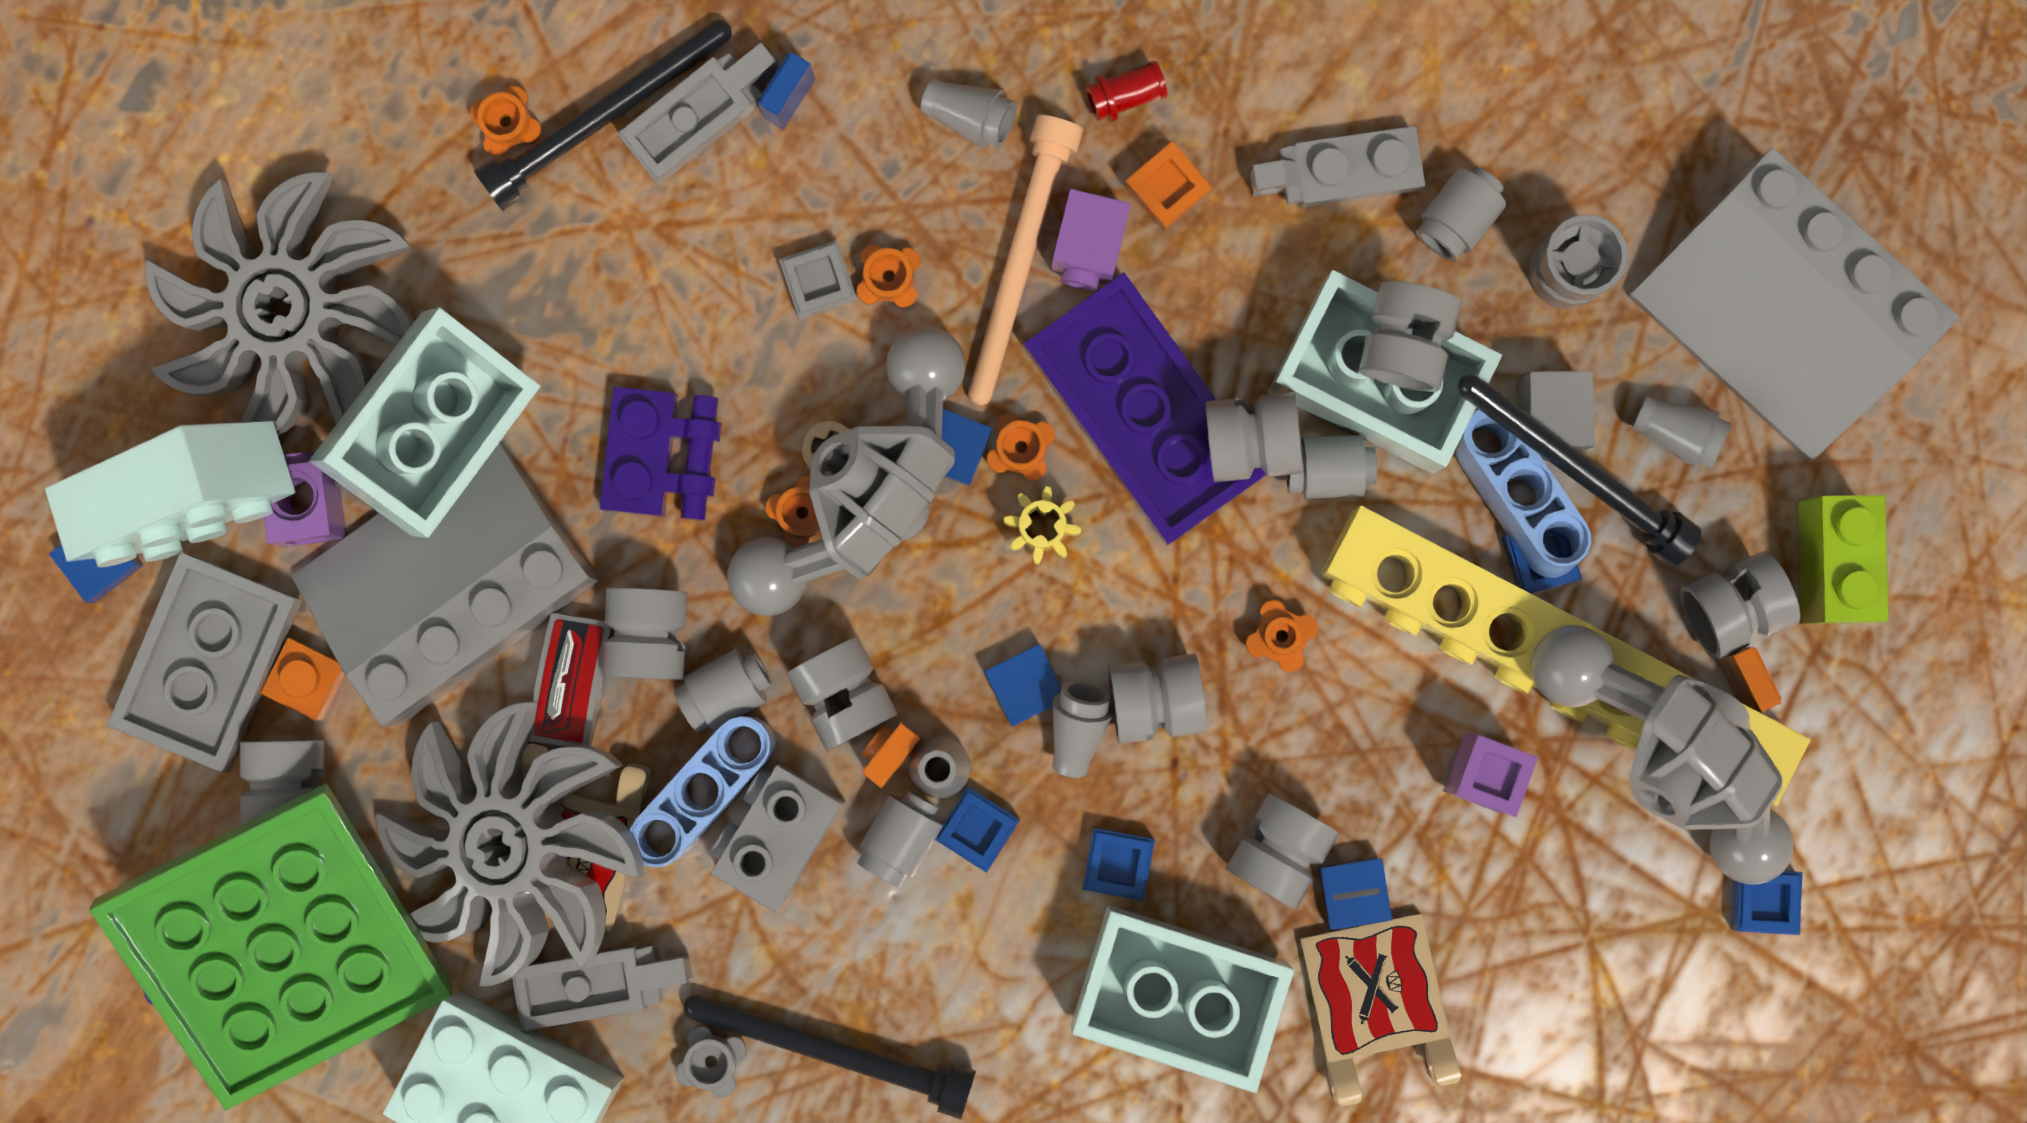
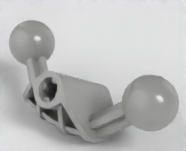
M919 326L909 329L894 341L888 352L886 371L893 389L902 398L907 400L906 426H858L831 436L819 446L811 462L809 493L823 539L797 548L787 541L776 537H759L743 544L733 555L727 572L730 592L742 608L760 616L779 615L791 609L800 600L808 581L844 569L857 578L869 576L893 547L897 548L902 541L912 538L923 528L929 516L930 503L936 496L934 493L943 477L955 462V451L942 440L943 401L950 398L960 387L965 375L966 365L962 348L952 335L937 327Z
M1562 626L1548 632L1541 638L1532 654L1531 673L1537 688L1546 698L1556 704L1567 707L1584 706L1599 699L1645 721L1629 775L1631 792L1645 809L1684 830L1712 829L1710 850L1713 860L1718 868L1734 881L1758 885L1772 881L1785 871L1793 855V836L1785 820L1770 809L1781 792L1782 777L1776 765L1750 729L1748 711L1736 698L1696 678L1677 675L1664 688L1616 666L1612 650L1605 639L1597 632L1584 626Z

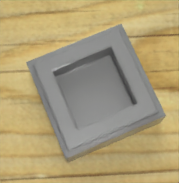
M837 240L779 259L800 321L858 302Z

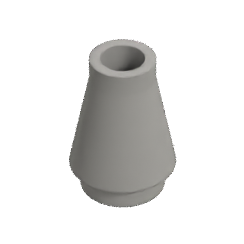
M935 78L928 83L921 101V113L935 118L982 149L988 145L1000 148L1005 143L1012 129L1017 108L1015 101L1005 98L1004 90L947 83Z
M1646 396L1631 430L1645 435L1693 469L1697 463L1711 469L1722 449L1732 423L1718 418L1719 411L1660 401Z
M1072 680L1064 683L1061 693H1058L1053 698L1054 758L1052 767L1063 776L1080 778L1086 776L1089 772L1091 760L1114 715V708L1110 704L1111 694L1103 686L1085 680Z
M936 736L924 740L914 749L910 757L909 774L913 784L921 793L932 798H947L955 795L966 785L970 776L971 764L966 750L960 743L948 737ZM942 757L947 760L950 765V774L946 779L940 780L938 778L934 780L928 775V761L931 758Z

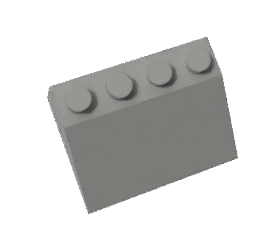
M1774 147L1745 168L1628 295L1632 301L1809 462L1821 454L1908 373L1960 318L1959 315Z
M501 441L429 538L410 536L389 519L378 513L291 576L345 676L382 727L402 726L550 618L551 613H558L601 582V579Z

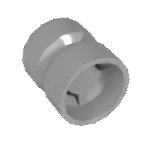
M1593 214L1576 215L1557 226L1532 251L1528 264L1529 281L1535 293L1547 304L1560 309L1580 308L1614 287L1624 275L1628 263L1627 243L1621 231L1608 219Z
M1402 281L1381 282L1371 317L1379 328L1377 332L1366 337L1358 372L1370 379L1401 388L1426 392L1440 390L1449 356L1442 349L1441 344L1443 341L1449 340L1454 336L1462 304L1460 299L1450 293L1420 284ZM1407 328L1413 329L1412 334L1406 333Z
M1295 392L1260 395L1255 406L1250 407L1241 397L1206 401L1214 482L1249 479L1254 468H1261L1268 477L1303 473Z
M1766 551L1756 553L1729 565L1727 577H1723L1717 572L1711 573L1681 586L1680 589L1681 605L1688 624L1701 647L1713 659H1720L1749 646L1753 633L1761 638H1768L1799 624L1801 618L1798 600L1789 578L1776 559Z
M606 588L605 623L614 629V636L604 641L602 676L684 680L685 645L676 639V633L686 627L688 592Z
M859 637L845 641L786 673L801 703L814 706L816 712L811 719V723L826 752L898 715L883 684L871 683L869 675L874 666ZM845 690H848L849 699L852 703V706L845 708L844 704L836 696Z
M1196 653L1160 658L1156 669H1150L1143 660L1108 664L1110 693L1114 708L1113 716L1118 744L1151 740L1158 728H1164L1170 737L1206 733L1205 701Z
M324 740L240 742V777L250 783V789L240 795V826L315 789V780L324 775Z
M1267 793L1251 822L1257 832L1255 837L1241 839L1225 869L1271 897L1297 910L1313 881L1308 870L1310 864L1324 862L1339 832L1273 794Z

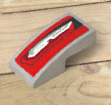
M557 613L550 614L532 701H537L528 744L535 743L551 749L573 745H592L603 699L601 692L604 641L614 635V629L608 626L605 621Z

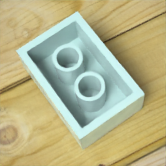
M1332 270L1322 283L1268 391L1273 394L1295 392L1296 405L1354 435H1362L1364 440L1431 474L1441 471L1447 467L1476 409L1474 405L1458 393L1457 382L1459 378L1470 373L1489 383L1502 354L1455 331L1451 339L1443 341L1441 344L1442 349L1449 356L1440 390L1435 392L1417 391L1370 379L1359 373L1358 368L1366 337L1377 332L1379 328L1371 319L1378 292ZM1407 328L1406 333L1412 334L1413 329Z
M440 307L423 311L310 458L309 462L410 536L429 538L541 386Z
M273 421L179 426L45 488L67 562L95 559L98 567H108L136 558V554L143 553L146 562L158 561L178 555L180 552H183L181 542L189 539L190 543H196L222 536L228 532L225 523L232 520L235 523H245L269 516L273 513L272 503L295 494Z
M1108 905L1071 1020L1072 1035L1257 1093L1294 969L1284 960Z
M459 991L444 999L440 1004L382 1115L397 1123H601L624 1077L534 1029L521 1031L519 1021Z

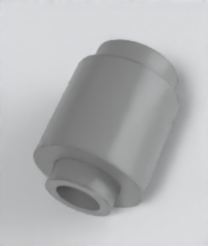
M1474 167L1472 171L1458 168L1420 216L1423 223L1416 231L1418 238L1437 255L1452 262H1455L1462 253H1470L1506 207V202L1501 195V192L1504 190L1503 185L1491 173L1480 167Z
M1362 435L1302 437L1300 444L1303 473L1286 475L1288 494L1302 493L1304 499L1364 497L1366 484H1376L1377 481L1375 447H1365Z
M735 648L684 677L685 684L674 689V695L688 723L699 733L708 727L715 731L729 719L741 717L766 703L767 697L764 689L771 686L772 683L764 665L755 653L745 657L739 648Z
M906 789L901 799L889 794L860 844L864 851L857 863L880 879L900 888L907 875L915 876L943 827L941 822L933 818L939 807Z

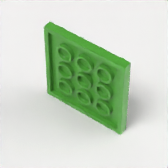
M327 783L93 899L89 909L225 1111L421 1013L452 995V983Z

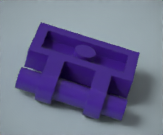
M613 387L600 510L665 517L667 493L683 495L680 518L705 521L707 497H714L716 478L710 477L713 443L720 442L722 423L716 422L718 398L694 395L692 418L681 419L676 418L678 396L675 393ZM673 439L689 440L685 474L670 473Z

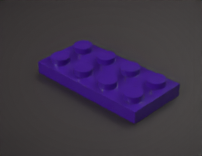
M1125 272L1023 343L1024 349L1166 546L1266 476L1261 468H1254L1249 479L1214 482L1206 401L1216 400V398Z

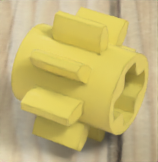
M1047 486L1043 491L1042 500L1031 503L1026 495L1020 493L1018 501L1024 509L1021 516L1004 517V524L1009 527L1019 528L1020 536L1012 542L1010 549L1012 551L1020 550L1025 545L1034 549V565L1040 564L1043 551L1052 548L1059 557L1063 559L1067 557L1066 548L1061 543L1063 536H1077L1081 533L1080 527L1066 524L1065 515L1073 509L1075 505L1073 500L1067 501L1059 507L1051 502V487ZM1037 511L1042 517L1053 513L1057 517L1058 521H1056L1053 527L1056 537L1048 542L1042 535L1031 539L1026 532L1032 525L1029 516L1031 513Z

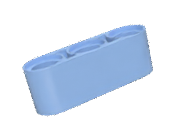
M1475 411L1455 449V455L1459 464L1507 535L1512 538L1528 566L1535 573L1544 577L1557 578L1568 574L1587 555L1590 549L1591 532L1587 523L1542 457L1482 411ZM1477 430L1493 432L1501 442V451L1495 454L1480 451L1473 442L1472 432ZM1513 480L1528 483L1534 489L1536 503L1530 506L1516 503L1507 491V483ZM1546 532L1563 534L1571 546L1570 557L1557 558L1551 555L1543 544V534Z
M752 716L729 719L718 728L635 819L629 831L639 846L645 866L656 868L666 866L684 856L755 779L759 771L765 768L775 754L777 743L774 731L767 722ZM742 726L752 728L760 736V753L751 762H743L737 759L731 752V736L734 731ZM698 773L708 774L713 777L718 785V798L710 808L699 807L689 798V782ZM654 820L665 821L674 829L676 836L675 846L668 854L657 853L647 844V828Z

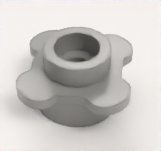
M706 1026L693 1028L687 1035L689 1049L684 1061L676 1068L678 1081L685 1087L694 1085L702 1090H711L716 1097L722 1098L730 1095L736 1087V1081L733 1076L737 1064L747 1054V1047L744 1041L737 1036L725 1039L713 1035ZM708 1056H714L717 1059L715 1067L707 1066L706 1058Z

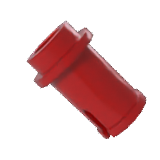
M1155 60L1148 62L1147 65L1107 79L1103 74L1095 76V83L1085 87L1087 99L1095 119L1099 121L1107 118L1110 123L1118 120V113L1158 99L1168 98L1163 73Z

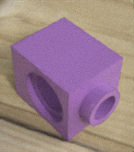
M1070 189L1052 260L1051 272L1063 274L1062 283L1083 290L1096 291L1098 283L1107 285L1111 282L1131 203Z
M313 452L284 455L294 489L300 484L308 482L313 490L314 497L310 508L299 515L292 508V495L272 503L273 513L264 517L267 544L287 548L342 540L347 536L341 489L333 485L334 479L309 462L310 458L314 455Z
M1464 733L1443 792L1495 812L1517 817L1538 757L1481 735Z

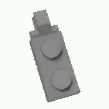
M761 42L737 62L730 53L719 60L712 57L623 128L618 135L660 186L755 110L754 107L759 104L758 100L762 96L759 88L775 75L779 69V64Z
M1416 126L1295 143L1294 146L1280 148L1279 161L1253 165L1250 172L1253 197L1285 192L1287 205L1300 204L1301 208L1422 191L1425 187Z
M638 945L599 951L592 961L581 969L578 968L572 956L532 963V965L527 966L518 975L514 976L512 980L521 1031L644 1010L650 1004L663 1001L661 987L688 983V979H693L689 954L655 959L653 945L639 948Z

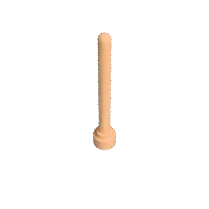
M1037 115L1030 141L1035 144L1032 154L1037 157L968 390L969 400L977 406L986 405L992 398L1060 165L1067 164L1069 156L1077 154L1083 128L1061 118Z

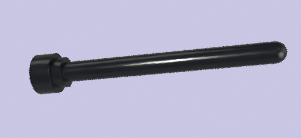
M724 20L711 22L511 160L507 155L497 162L493 157L475 169L474 173L502 212H504L523 198L520 192L529 187L526 180L727 43L732 36L731 26Z
M1469 373L1459 378L1457 391L1460 396L1643 531L1642 538L1647 542V550L1667 566L1673 567L1681 564L1696 549L1701 538V529L1682 513H1670L1667 510L1658 512L1477 375Z
M691 995L683 1004L685 1015L692 1020L928 1095L927 1102L939 1106L937 1112L960 1120L962 1119L976 1070L952 1063L950 1069L938 1065L937 1071L701 995Z

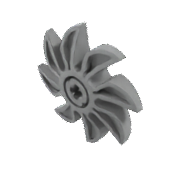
M312 172L286 180L269 193L262 202L256 218L260 239L263 242V251L257 257L256 252L246 238L227 183L219 179L207 190L199 202L193 219L192 237L197 257L216 269L226 272L229 281L226 289L221 293L202 288L149 260L146 261V281L153 302L166 318L175 324L198 332L227 326V335L221 341L214 342L202 351L152 368V370L164 383L181 392L199 396H220L240 390L255 369L258 360L261 359L262 364L257 375L255 390L240 423L273 421L277 435L280 436L300 419L309 403L306 378L302 372L304 362L309 359L310 366L321 382L334 421L337 424L372 378L368 361L349 348L338 344L336 340L338 329L342 325L348 324L366 330L396 346L414 323V319L407 308L399 300L386 292L366 285L342 290L337 293V285L342 278L351 276L365 266L412 250V245L404 237L381 224L366 220H348L327 226L312 246L308 257L304 258V251L308 246L311 227L334 177L326 172ZM279 300L292 305L287 317L274 313Z
M537 701L517 703L505 707L483 723L477 731L467 754L472 777L464 767L439 721L431 722L423 731L415 747L412 759L411 773L414 793L419 806L447 820L450 827L449 831L439 830L387 811L376 812V824L380 841L390 859L401 870L417 878L439 873L448 868H452L455 873L456 883L453 888L446 890L437 900L408 914L425 941L446 942L473 933L484 926L492 909L490 916V938L479 986H492L505 982L518 975L527 966L532 965L544 947L549 933L545 912L551 918L579 969L586 967L595 957L605 932L606 910L603 895L595 880L579 871L572 870L567 865L566 857L580 858L635 878L644 876L643 860L639 846L632 833L618 818L599 809L579 814L567 820H564L560 813V805L564 799L571 797L579 788L623 766L612 754L591 745H573L557 748L535 758L523 781L522 755L529 743Z

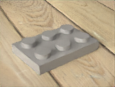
M180 552L107 726L221 773L230 772L239 752L240 742L244 740L262 697L260 692L280 654L302 599L189 553Z

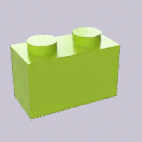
M1885 495L1819 496L1799 501L1798 538L1801 624L1889 622Z

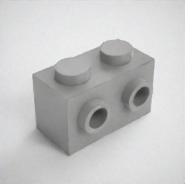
M784 763L777 764L772 773L763 768L759 771L743 798V801L751 805L739 827L729 822L710 852L712 856L719 859L710 874L774 913L785 903L846 802Z

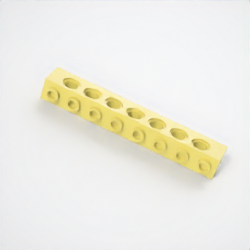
M1363 506L1352 510L1319 573V576L1332 582L1328 592L1359 608L1362 607L1365 600L1387 611L1383 620L1391 626L1417 637L1420 629L1442 639L1438 649L1445 654L1468 665H1473L1476 657L1498 668L1494 676L1496 680L1524 694H1528L1531 687L1538 689L1531 673V659L1536 645L1548 632L1567 625L1584 626L1597 632L1610 646L1616 666L1666 688L1677 675L1690 677ZM1385 558L1398 560L1406 570V583L1397 593L1384 589L1378 581L1377 570L1379 564ZM1442 586L1455 590L1461 599V611L1451 622L1440 618L1433 607L1435 593ZM1499 615L1509 618L1516 628L1515 642L1505 651L1497 648L1489 636L1490 625ZM1599 699L1579 707H1567L1551 702L1550 708L1572 720L1584 723L1587 716H1590L1609 726L1605 734L1607 738L1636 752L1645 721L1618 708H1612ZM1742 704L1749 714L1750 729L1781 774L1782 789L1771 805L1777 807L1811 739Z

